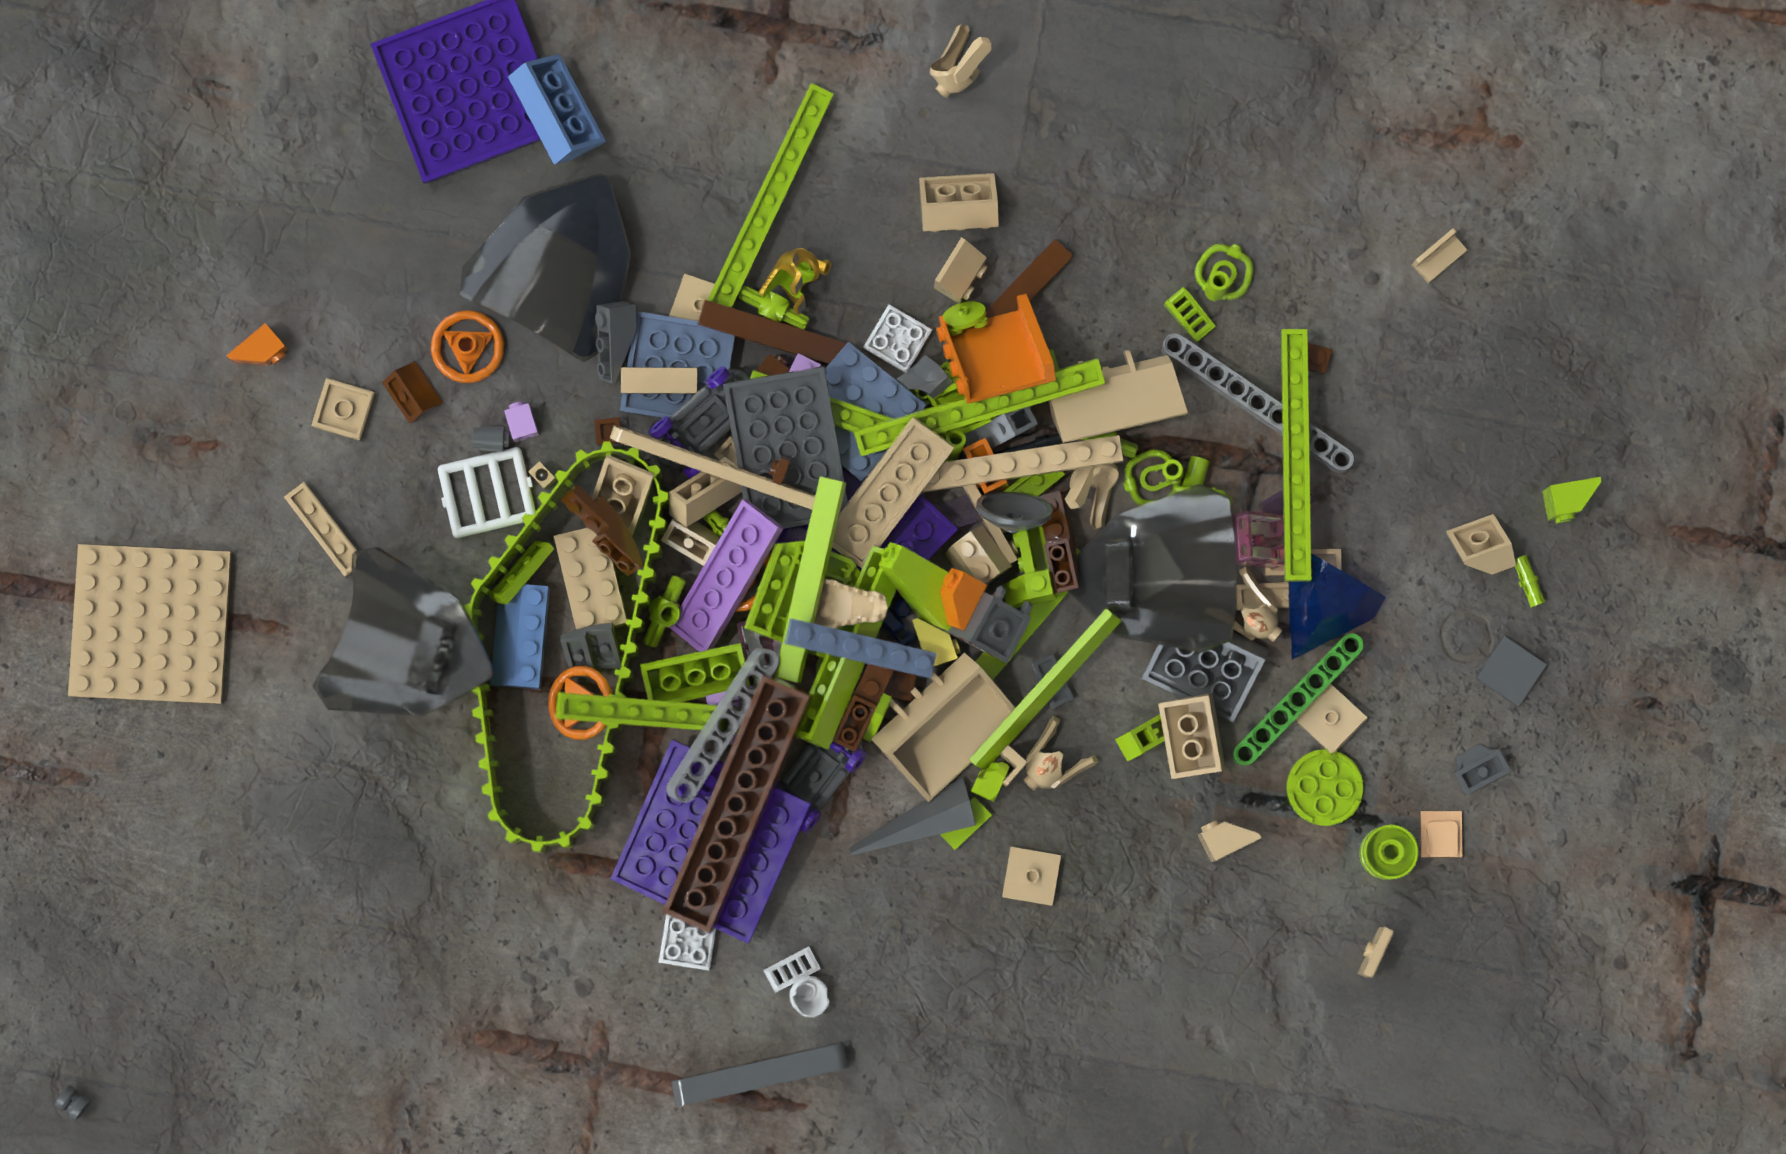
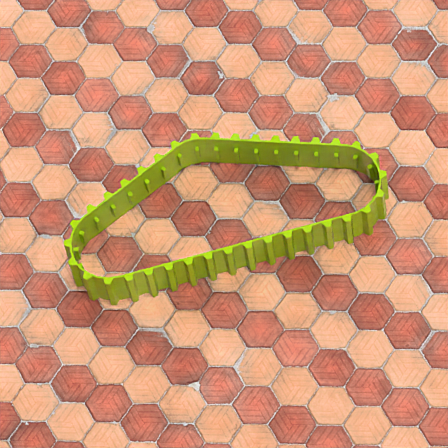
M603 442L601 450H596L589 454L583 450L577 451V461L567 472L557 471L555 476L559 483L550 494L540 493L538 498L542 505L534 515L527 513L523 515L521 519L525 527L517 537L512 535L506 537L505 541L508 549L501 558L492 556L488 562L492 569L483 580L474 578L471 585L475 592L471 603L462 606L469 618L479 643L484 641V635L479 634L478 616L482 617V611L479 607L484 595L491 593L489 588L502 573L507 574L508 570L506 567L518 552H524L523 545L535 530L537 532L541 530L540 523L551 509L555 511L558 508L556 505L557 501L568 487L572 489L575 486L573 481L578 474L585 468L587 471L592 468L590 465L605 460L606 455L629 461L628 463L634 466L637 464L644 470L654 474L653 481L656 483L658 496L653 497V502L658 504L655 521L650 520L649 526L653 528L650 544L644 545L643 548L644 552H647L644 570H638L637 574L639 577H642L638 595H632V601L636 602L632 620L627 619L626 621L630 631L627 644H621L620 650L624 651L621 670L615 669L614 673L616 676H619L615 695H609L611 697L627 698L622 693L624 684L632 682L634 679V674L628 667L630 658L639 657L640 653L634 641L636 633L644 632L646 627L640 619L642 609L649 608L651 599L645 594L647 585L656 583L657 575L651 567L653 559L662 558L663 551L657 544L659 535L665 534L668 528L666 521L663 519L664 509L669 508V495L660 488L659 484L663 479L660 469L657 465L648 466L642 460L643 457L639 449L632 447L626 452L621 449H614L610 442ZM484 681L471 688L470 691L479 697L480 706L473 709L472 712L473 717L482 722L483 731L475 735L476 742L485 747L486 757L478 762L479 768L488 771L489 783L482 786V793L491 796L493 809L488 813L490 821L501 823L507 830L506 840L510 843L518 844L521 841L530 843L533 851L538 853H545L548 846L559 844L566 849L574 847V838L580 835L584 829L593 831L596 827L592 820L596 807L605 805L606 799L599 795L602 782L610 781L612 774L605 770L608 757L616 756L617 749L611 745L613 732L622 731L623 724L603 722V725H607L603 745L598 744L597 747L602 752L598 769H592L591 774L596 776L592 795H586V800L590 801L588 811L584 818L579 816L577 819L580 824L569 834H566L565 831L559 833L561 837L559 839L544 842L543 836H537V841H531L520 836L523 832L522 829L516 827L513 830L504 818L508 813L505 809L501 810L498 793L503 792L501 786H497L495 767H500L499 761H494L492 742H497L495 735H491L489 717L494 716L493 711L488 710L486 691H491L488 684L485 685Z

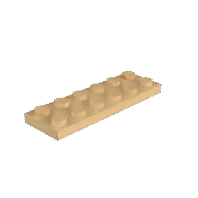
M912 417L839 514L832 547L863 568L871 547L879 548L952 452L954 446L915 417Z

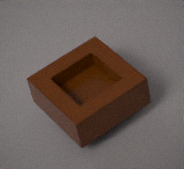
M1308 342V370L1324 375L1332 349Z
M619 417L594 420L597 446H602L603 442H610L611 445L621 444L610 438L613 426L621 427Z
M781 455L779 461L774 459L769 474L774 475L771 482L778 485L782 484L791 458Z

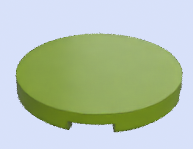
M1325 749L1315 750L1302 756L1291 768L1286 783L1287 797L1293 810L1305 821L1319 826H1331L1345 821L1357 810L1363 794V779L1356 764L1346 755L1337 751L1331 755Z

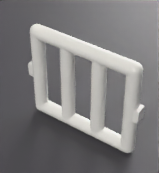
M519 447L506 449L504 452L497 451L459 460L438 467L444 495L441 498L443 508H447L452 534L455 538L524 523L521 518L525 513L534 515L536 512L530 489L533 487L531 477L527 476L522 451ZM511 458L514 461L525 512L514 515L510 514L498 463L499 461ZM486 464L489 465L501 518L489 521L485 519L474 467ZM464 470L476 524L461 527L449 473Z

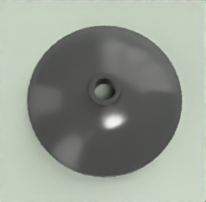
M1016 492L989 493L978 498L976 503V510L985 520L1011 533L1041 526L1052 518L1053 513L1052 506L1045 500Z

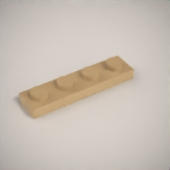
M981 485L963 486L976 509L977 500L981 497L978 490L981 488ZM978 513L990 536L1009 563L1012 564L1017 561L1015 555L1019 554L1012 540L1007 542L1003 535L1006 532L1005 529L996 527Z

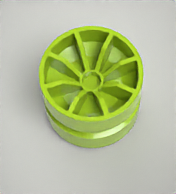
M1386 825L1371 830L1363 838L1359 849V857L1363 868L1371 876L1382 880L1397 879L1405 876L1414 868L1418 858V846L1412 834L1406 829L1396 825Z

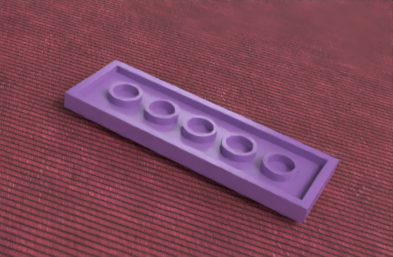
M742 499L680 606L678 621L670 626V628L699 652L713 649L778 539L783 527L749 500Z

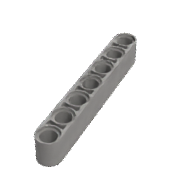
M757 648L751 652L668 782L667 793L670 798L684 803L691 801L696 796L743 722L762 675L769 674L772 676L777 669L779 657L775 651ZM763 654H766L768 657V662L765 666H762L760 663ZM752 675L754 677V684L748 688L746 681ZM736 697H739L741 704L735 710L733 708V701ZM725 718L727 726L723 731H720L719 723ZM709 740H711L713 742V748L710 752L707 753L705 750V745ZM695 762H698L699 770L693 775L691 767ZM684 783L685 792L679 796L677 789L680 784Z

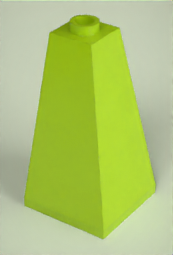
M890 542L882 553V559L879 563L880 568L918 619L949 631L951 626L947 624L940 594L943 580L948 572L909 549Z

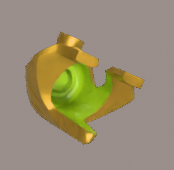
M803 248L790 250L778 259L759 290V294L762 297H766L777 285H780L795 304L793 307L794 314L799 315L806 308L805 297L801 293L803 285L816 281L819 278V274L827 275L831 269V261L826 259L824 261L818 260L811 252Z

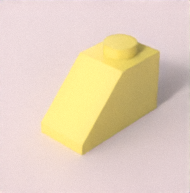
M918 618L912 620L921 650L936 653L933 668L958 659L956 654L960 653V649L956 639L951 640L950 634Z

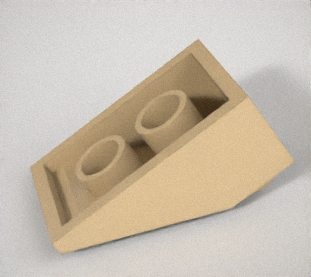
M606 455L592 499L595 500L602 496L617 512L633 536L643 516L654 474Z

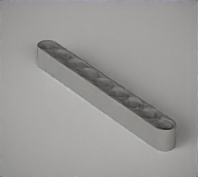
M1173 333L1165 338L1162 344L1164 356L1168 355L1172 362L1282 436V423L1277 424L1272 419V413H1282V404L1182 335ZM1169 341H1177L1181 347L1180 351L1171 352L1167 347V343ZM1191 355L1199 356L1201 365L1197 367L1190 365L1188 357ZM1212 369L1219 370L1222 373V379L1219 381L1212 380L1209 376V371ZM1233 383L1240 384L1243 388V393L1240 395L1233 394L1230 390V385ZM1255 397L1262 399L1264 407L1262 409L1253 408L1251 399ZM1309 423V455L1336 473L1346 472L1354 462L1352 452ZM1317 440L1324 441L1327 446L1326 451H1316L1314 442ZM1338 454L1344 455L1347 458V465L1344 467L1338 466L1335 462V456Z

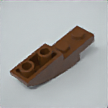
M576 485L562 496L560 500L567 508L575 513L590 530L597 534L592 542L598 547L600 552L607 555L616 564L618 569L629 576L643 566L639 550L627 526L602 496L593 500L579 485Z
M1056 491L1037 496L1048 502L1053 508L1052 518L1043 524L1042 527L1046 541L1044 548L1054 594L1080 588L1076 544L1071 518L1067 515L1063 492Z
M871 664L867 665L832 741L856 751L894 670Z

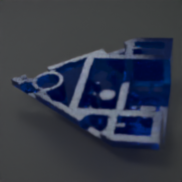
M1311 553V581L1288 582L1289 625L1292 646L1291 659L1293 660L1374 619L1386 597Z

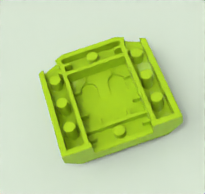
M805 541L775 544L744 628L782 643ZM831 551L825 579L835 580L855 587L861 572L851 559ZM808 650V653L822 659L825 658V653Z

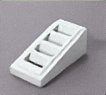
M807 947L763 971L774 992L777 993L794 984L796 980L809 976L821 968L810 947ZM803 955L806 956L810 966L812 967L809 970L806 969L801 959V956ZM795 959L803 972L799 975L791 962ZM786 964L793 976L790 980L782 967ZM776 969H778L784 981L782 984H779L773 973Z

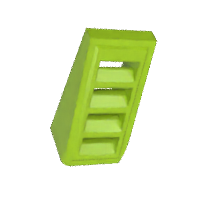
M1184 286L1164 303L1166 309L1196 343L1216 327ZM1184 298L1186 302L1176 309L1174 305ZM1190 305L1192 310L1183 317L1180 313ZM1197 313L1199 317L1189 325L1187 321ZM1204 321L1206 325L1195 333L1193 329Z

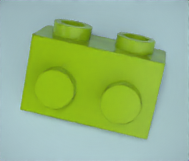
M1042 525L1030 530L1013 533L1015 547L1020 548L1021 557L1018 558L1020 572L1028 574L1049 570L1044 548L1046 541Z

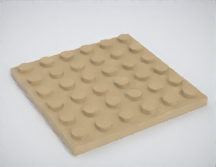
M78 544L68 696L222 704L232 552Z

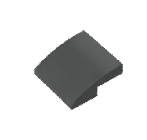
M613 623L587 626L561 635L560 641L568 668L574 666H588L595 670L621 668L623 657Z

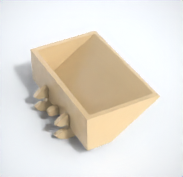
M1130 350L1124 351V357L1127 365L1110 369L1108 366L1102 367L1105 384L1049 400L1052 420L1062 442L1066 443L1188 414L1169 356L1166 355L1134 363Z
M965 653L939 677L932 672L930 679L933 682L923 692L920 693L914 688L911 694L915 699L903 710L891 700L890 706L898 715L871 739L928 802L972 763L969 760L970 757L1015 709L985 671Z

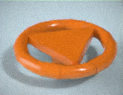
M459 311L447 316L435 329L431 339V354L436 367L443 375L456 382L474 383L489 377L498 368L504 354V338L500 328L490 317L477 311ZM461 320H475L487 327L490 332L446 331V329ZM443 334L465 374L457 372L444 362L441 356V338ZM492 337H494V356L491 362L483 369L469 374Z
M574 666L563 671L555 679L549 693L548 709L554 726L563 735L574 740H587L598 735L607 725H603V722H597L587 730L571 729L570 727L580 721L565 719L564 723L563 719L556 718L558 692L561 691L565 683V693L595 695L571 679L573 676L591 677L597 682L603 696L612 694V689L607 679L599 671L588 666Z

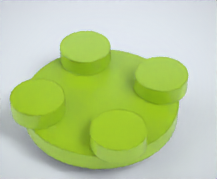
M979 302L959 303L947 309L943 314V319L947 322L950 335H959L964 329L972 326L982 328L988 324L985 306Z

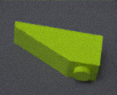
M1160 714L1115 739L1127 762L1165 741Z

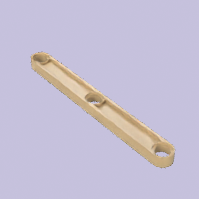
M613 426L610 438L617 442L811 510L813 509L815 494L783 483L778 485L771 482L772 479L620 426Z

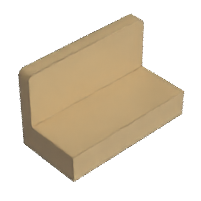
M1454 228L1420 255L1412 264L1427 283L1431 282L1467 251L1455 236L1457 231Z
M1007 746L1000 754L1005 761L1015 768L1002 783L1005 787L1027 763L1010 746Z

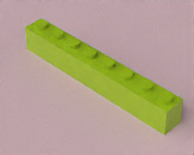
M872 546L855 587L864 591L882 593L886 597L888 610L896 588L879 566L885 549ZM883 620L878 622H861L837 629L876 638ZM829 654L825 655L810 690L814 697L797 736L811 744L829 749L865 663Z

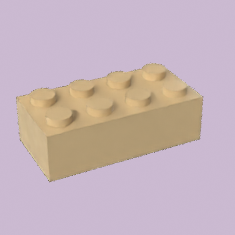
M589 528L554 536L575 627L580 629L604 623H613L614 628L626 626L627 616L614 562L607 555L600 552L598 547L592 542L597 534Z

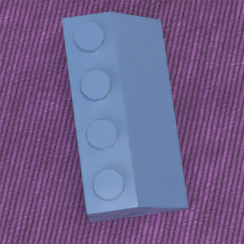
M560 54L525 62L508 76L554 165L573 160L606 142Z
M524 584L507 605L498 603L490 686L541 690L550 588L548 586Z

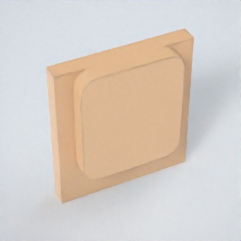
M1420 811L1421 857H1462V811Z

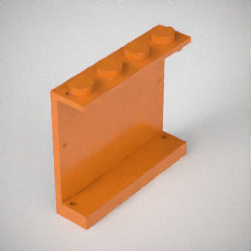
M1027 294L1017 296V311L987 318L988 324L982 328L972 326L964 329L959 335H950L947 322L944 321L943 316H939L940 327L936 328L939 342L944 341L945 343L943 345L946 360L951 359L949 367L952 377L957 376L956 387L959 395L964 394L967 404L1056 381L1054 363Z

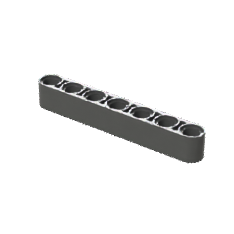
M838 1043L671 1081L676 1107L838 1071L849 1068L844 1043Z

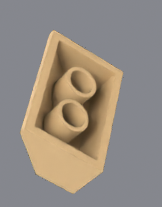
M994 173L919 178L923 231L938 232L940 230L999 227L998 199Z
M1213 693L1158 703L1171 779L1224 770L1225 762Z

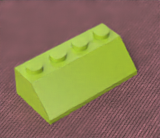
M741 643L640 664L648 700L684 702L726 692L744 665L745 659ZM749 678L746 681L747 687L750 686Z

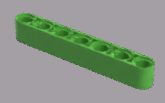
M1351 633L1341 638L1238 743L1232 752V758L1237 765L1248 766L1253 763L1361 653L1363 649L1361 637ZM1347 639H1352L1356 642L1357 649L1355 652L1346 651L1344 643ZM1329 657H1334L1339 661L1338 670L1333 671L1327 667L1326 663ZM1316 675L1320 677L1322 681L1320 688L1315 689L1310 686V676ZM1294 693H1299L1303 696L1304 704L1301 707H1296L1292 704L1291 696ZM1281 711L1286 715L1284 725L1275 723L1273 719L1275 712ZM1263 729L1267 731L1269 738L1266 743L1257 741L1255 736L1257 730ZM1245 747L1250 750L1251 758L1249 761L1239 759L1238 751L1240 748Z

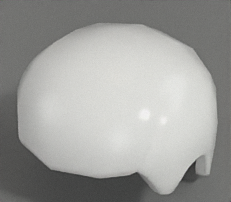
M804 976L796 980L790 990L789 996L793 1008L804 1017H817L823 1014L829 1006L830 1001L827 996V987L824 982L815 976Z

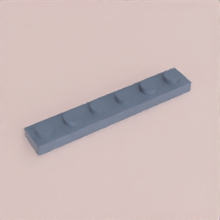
M790 619L784 643L925 678H931L936 653L797 619Z

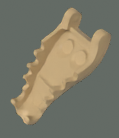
M824 579L814 624L836 629L861 622L882 621L887 611L886 597L879 592L864 591L835 580Z

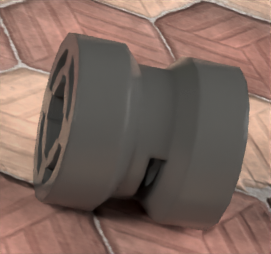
M70 1085L63 1091L54 1106L60 1111L65 1110L68 1112L69 1117L76 1121L87 1109L91 1100L85 1096L78 1095L77 1090Z

